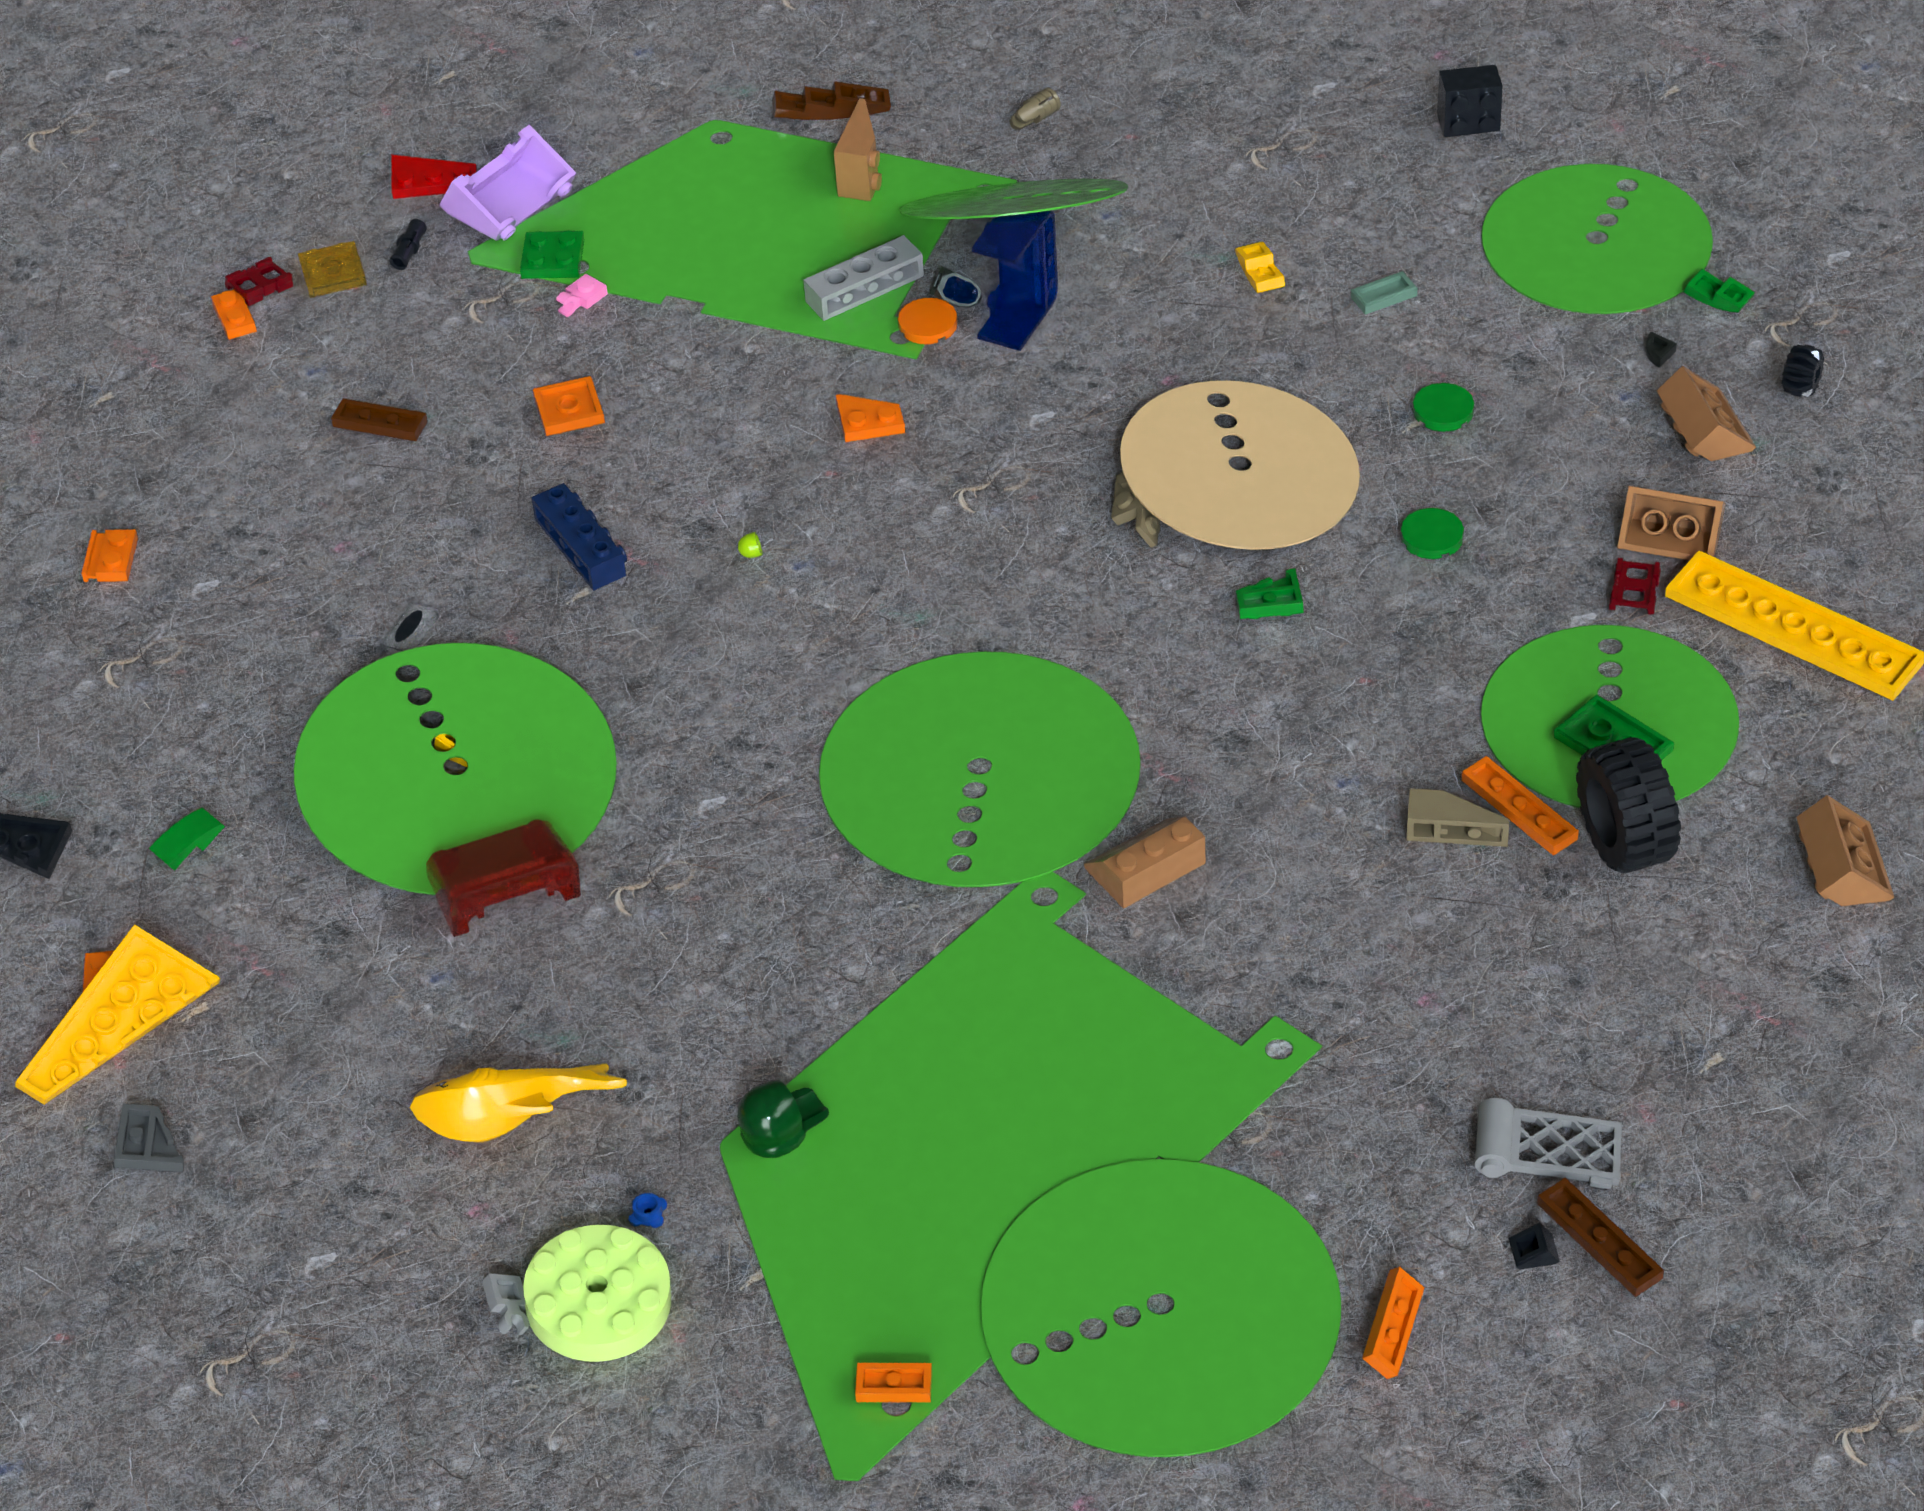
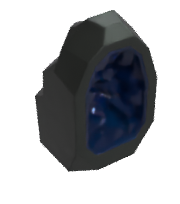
M941 267L932 286V295L963 308H971L981 302L980 287L974 280Z

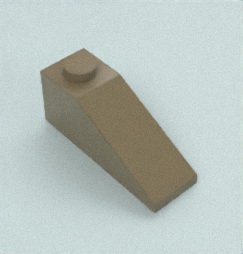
M1410 788L1407 841L1508 847L1510 819L1444 790Z

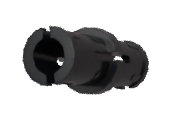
M412 219L405 233L399 236L396 242L397 248L389 260L395 269L404 270L412 255L418 252L420 240L427 230V226L423 221Z

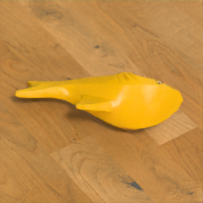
M605 1063L575 1068L497 1070L493 1067L477 1068L460 1077L441 1080L427 1086L413 1097L409 1108L418 1121L439 1135L454 1140L480 1143L509 1133L534 1114L553 1111L551 1102L563 1094L580 1090L623 1088L627 1086V1080L606 1074L609 1066Z

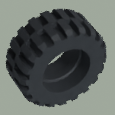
M1629 737L1587 750L1578 762V772L1576 773V781L1578 783L1577 795L1581 803L1580 810L1586 822L1587 832L1590 833L1593 846L1599 851L1600 858L1607 862V866L1620 873H1629L1669 861L1678 851V845L1681 840L1679 831H1681V822L1678 818L1679 808L1675 801L1673 786H1671L1668 779L1667 770L1663 768L1662 760L1658 754L1654 753L1653 747L1636 737Z

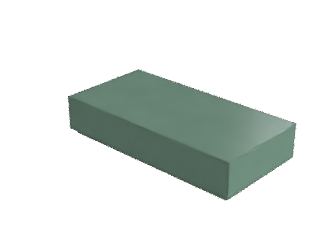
M1402 271L1351 289V298L1366 315L1416 297L1418 288Z

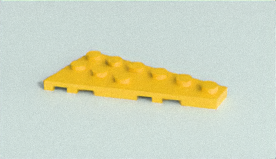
M134 924L16 1080L15 1087L45 1105L218 985L220 977Z

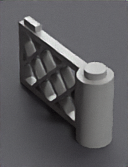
M1485 1099L1478 1106L1475 1168L1478 1172L1490 1178H1497L1509 1171L1587 1181L1589 1182V1187L1611 1189L1612 1185L1618 1186L1620 1180L1622 1122L1514 1108L1505 1099ZM1521 1121L1536 1123L1542 1130L1530 1136L1521 1127ZM1561 1127L1572 1128L1578 1135L1566 1141L1556 1130ZM1596 1132L1613 1133V1140L1602 1146L1592 1135ZM1546 1136H1549L1559 1146L1549 1153L1538 1143V1141ZM1583 1140L1594 1150L1593 1153L1585 1158L1574 1148L1575 1145ZM1530 1147L1540 1157L1535 1162L1519 1160V1153ZM1566 1152L1576 1164L1571 1167L1561 1166L1555 1158ZM1602 1157L1612 1167L1611 1172L1598 1171L1591 1163Z

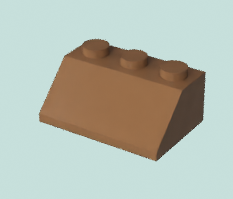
M1680 367L1657 390L1663 401L1661 407L1674 419L1673 427L1679 434L1684 436L1687 441L1685 447L1694 456L1698 457L1701 455L1710 461L1752 452L1756 448L1720 388L1686 367Z
M1628 486L1617 548L1689 561L1698 551L1714 557L1721 533L1726 503Z
M1828 795L1796 817L1800 828L1799 837L1808 853L1807 862L1813 870L1816 879L1815 888L1824 899L1829 898L1840 906L1886 902L1895 898L1871 824L1868 820Z
M1185 816L1165 819L1086 862L1084 868L1124 909L1206 863L1205 836Z

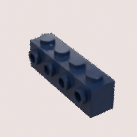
M562 483L531 497L536 522L593 591L626 576L624 563L627 562V556L621 545H615L607 528L600 527L594 513L590 509H585L576 492L572 493Z

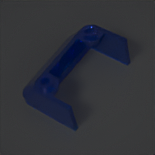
M1052 211L995 217L991 222L986 223L983 233L972 246L973 253L998 259L1000 283L996 290L991 291L988 296L987 306L990 308V317L977 334V339L1021 351L1053 306L1058 293L1055 214Z

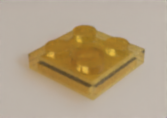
M354 241L298 253L299 263L310 298L367 285Z

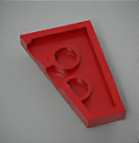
M391 154L393 199L445 194L451 182L461 174L463 176L467 174L472 176L476 173L477 165L474 163Z

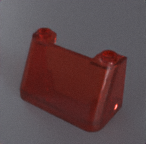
M534 820L526 825L451 849L439 850L432 854L426 863L428 880L453 937L468 933V922L475 915L478 919L484 918V907L545 888L548 897L555 895L554 891H559L565 901L581 896L579 866L576 859L554 826L545 820Z

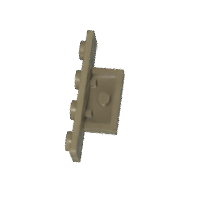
M1123 472L1116 475L1111 518L1118 526L1136 519V531L1151 548L1157 546L1160 520L1151 514L1135 497L1126 482Z

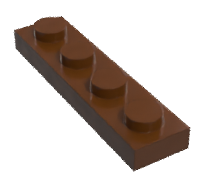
M1563 1178L1538 1195L1537 1205L1634 1297H1637L1663 1279L1664 1270L1567 1178Z

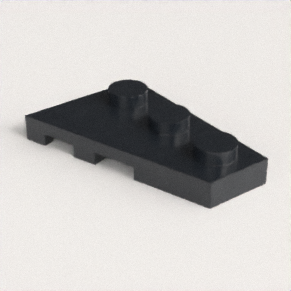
M0 813V857L50 879L72 833L70 822Z

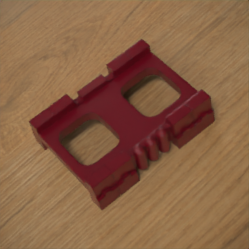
M271 257L256 262L255 266H251V268L248 267L242 271L238 270L225 276V288L228 290L233 288L245 298V303L248 306L262 301L263 295L267 296L274 293V290L280 293L293 287L292 274L290 272L286 273L277 266ZM273 270L280 274V276L273 279H267L263 276ZM247 280L256 285L248 290H243L239 287V285Z
M1618 557L1609 610H1615L1616 605L1648 609V614L1654 615L1657 597L1655 596V589L1659 586L1661 574L1660 562H1655V564L1623 561V558ZM1629 568L1644 569L1648 571V576L1646 579L1627 577V570ZM1626 590L1640 591L1645 594L1644 600L1640 602L1623 599V593Z

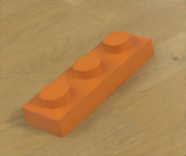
M1400 1266L1389 1270L1362 1356L1363 1360L1386 1379L1398 1376L1425 1288Z

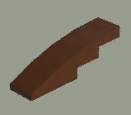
M834 81L832 90L804 86L802 95L774 91L772 98L774 117L800 120L850 118L859 98L865 99L869 115L887 112L891 108L889 89Z

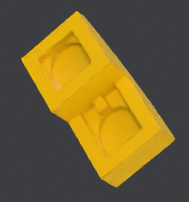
M1263 241L1235 248L1239 263L1248 281L1257 293L1285 286L1284 275L1274 265L1273 253Z

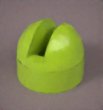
M756 532L746 534L740 539L738 550L742 556L756 558L763 555L761 543Z

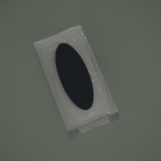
M409 602L380 642L381 651L395 654L418 647L438 620V609Z

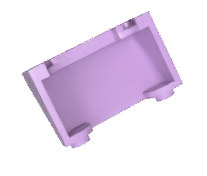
M530 125L518 133L520 138L517 143L514 142L512 145L510 143L506 145L502 154L472 176L468 174L463 176L461 174L454 179L439 206L448 215L495 241L499 239L505 241L516 231L518 225L559 195L562 198L568 194L573 188L571 182L577 173Z

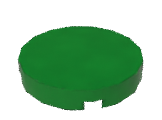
M1431 384L1422 388L1415 395L1413 413L1415 419L1418 422L1420 420L1425 423V427L1430 430L1441 432L1454 431L1462 428V424L1466 421L1468 424L1472 420L1474 400L1465 388L1456 384Z
M1419 509L1409 514L1402 523V543L1404 542L1406 549L1411 554L1421 558L1439 559L1442 558L1443 554L1447 553L1450 556L1456 553L1463 543L1464 527L1461 520L1455 514L1444 509Z

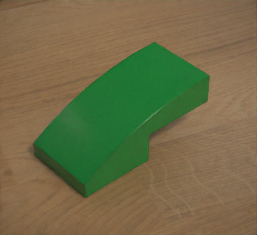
M1701 269L1684 290L1685 294L1706 305L1739 313L1755 294L1754 291L1732 277H1729L1724 283L1704 269Z
M201 807L175 823L148 849L175 871L196 846L204 851L225 826Z

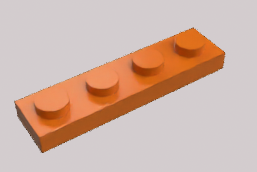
M1488 756L1462 771L1461 781L1506 818L1510 819L1511 822L1553 856L1578 840V829Z

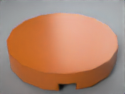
M938 298L913 300L899 312V330L904 333V337L914 343L935 344L938 343V339L945 337L946 340L951 337L957 329V313L954 307L947 301Z

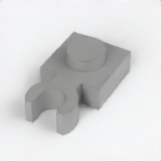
M489 1273L482 1281L490 1312L500 1313L501 1318L498 1321L500 1332L506 1334L514 1324L518 1335H523L529 1328L530 1323L526 1314L523 1313L525 1311V1301L520 1276Z

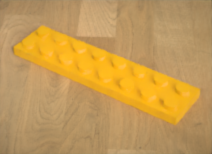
M1698 551L1666 587L1665 597L1892 701L1895 700L1924 664V651L1702 551Z

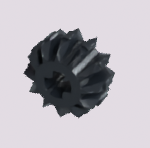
M1806 344L1805 346H1793L1787 355L1782 373L1783 379L1781 383L1784 392L1798 397H1809L1815 393L1816 388L1819 387L1822 370L1824 369L1822 350Z

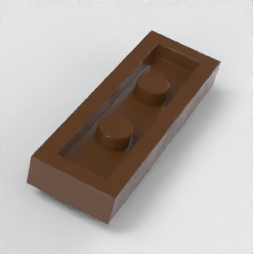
M344 398L331 417L332 425L336 428L410 441L418 440L428 422L424 412Z

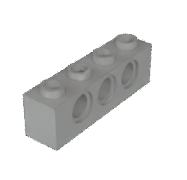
M904 235L803 279L806 303L825 321L923 277V255Z

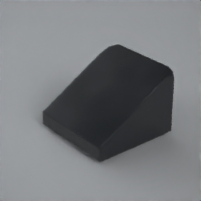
M1540 1222L1508 1238L1516 1267L1519 1270L1548 1266L1560 1262L1554 1238L1551 1232Z

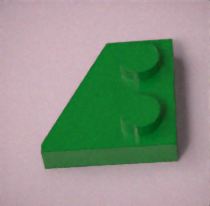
M1296 569L1286 570V577L1275 582L1268 577L1255 585L1236 590V603L1240 619H1259L1261 617L1291 616L1304 613L1303 599Z

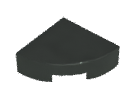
M1650 332L1646 342V355L1654 365L1660 368L1676 352L1677 343Z

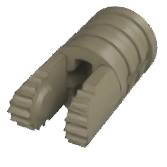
M1045 88L1024 101L1023 106L1011 116L1009 120L1011 127L1016 130L1023 129L1031 123H1039L1058 111L1061 107V102L1056 92L1051 88Z

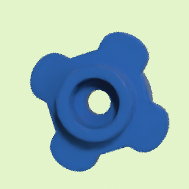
M644 1193L632 1201L633 1214L629 1216V1223L632 1226L644 1225L658 1228L663 1225L664 1219L662 1214L667 1208V1201L664 1198H659L652 1193Z

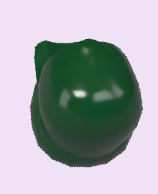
M772 1080L757 1085L742 1097L738 1105L737 1118L741 1137L750 1151L763 1158H778L798 1148L805 1139L806 1132L824 1121L829 1115V1110L821 1103L812 1089L801 1088L790 1092L783 1082Z

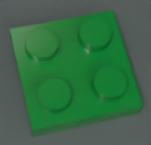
M583 231L526 232L520 266L521 279L579 278L584 247Z

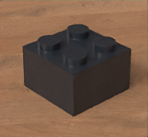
M1496 65L1439 71L1438 119L1444 137L1500 131L1503 85Z

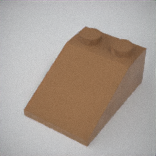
M859 98L834 150L837 193L839 197L871 201L875 191L880 190L882 183V174L878 173L880 152L876 150L875 135L866 101Z

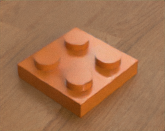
M591 376L532 389L546 436L605 423L604 414Z

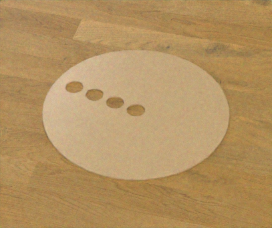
M1228 380L1197 382L1158 395L1147 402L1131 418L1124 431L1120 447V463L1126 482L1135 497L1151 514L1185 535L1223 547L1250 550L1275 549L1311 540L1334 527L1346 515L1356 498L1359 488L1360 473L1355 451L1346 435L1336 423L1313 405L1292 394L1255 383ZM1219 393L1228 397L1230 403L1225 407H1215L1208 402L1207 398L1211 394ZM1220 414H1227L1234 417L1237 424L1232 428H1222L1215 423L1214 419ZM1235 435L1243 440L1244 445L1239 449H1229L1222 444L1221 440L1225 436ZM1241 456L1250 461L1251 467L1244 471L1235 470L1229 465V460L1232 457Z

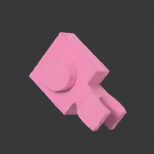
M584 274L565 288L566 292H562L557 296L556 300L563 304L558 309V312L569 317L580 306L586 309L590 308L608 294L607 285L588 274Z

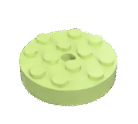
M588 1225L564 1231L538 1250L529 1263L524 1277L525 1310L531 1329L547 1347L563 1356L589 1362L609 1361L638 1351L660 1332L670 1312V1274L664 1257L648 1239L623 1227Z

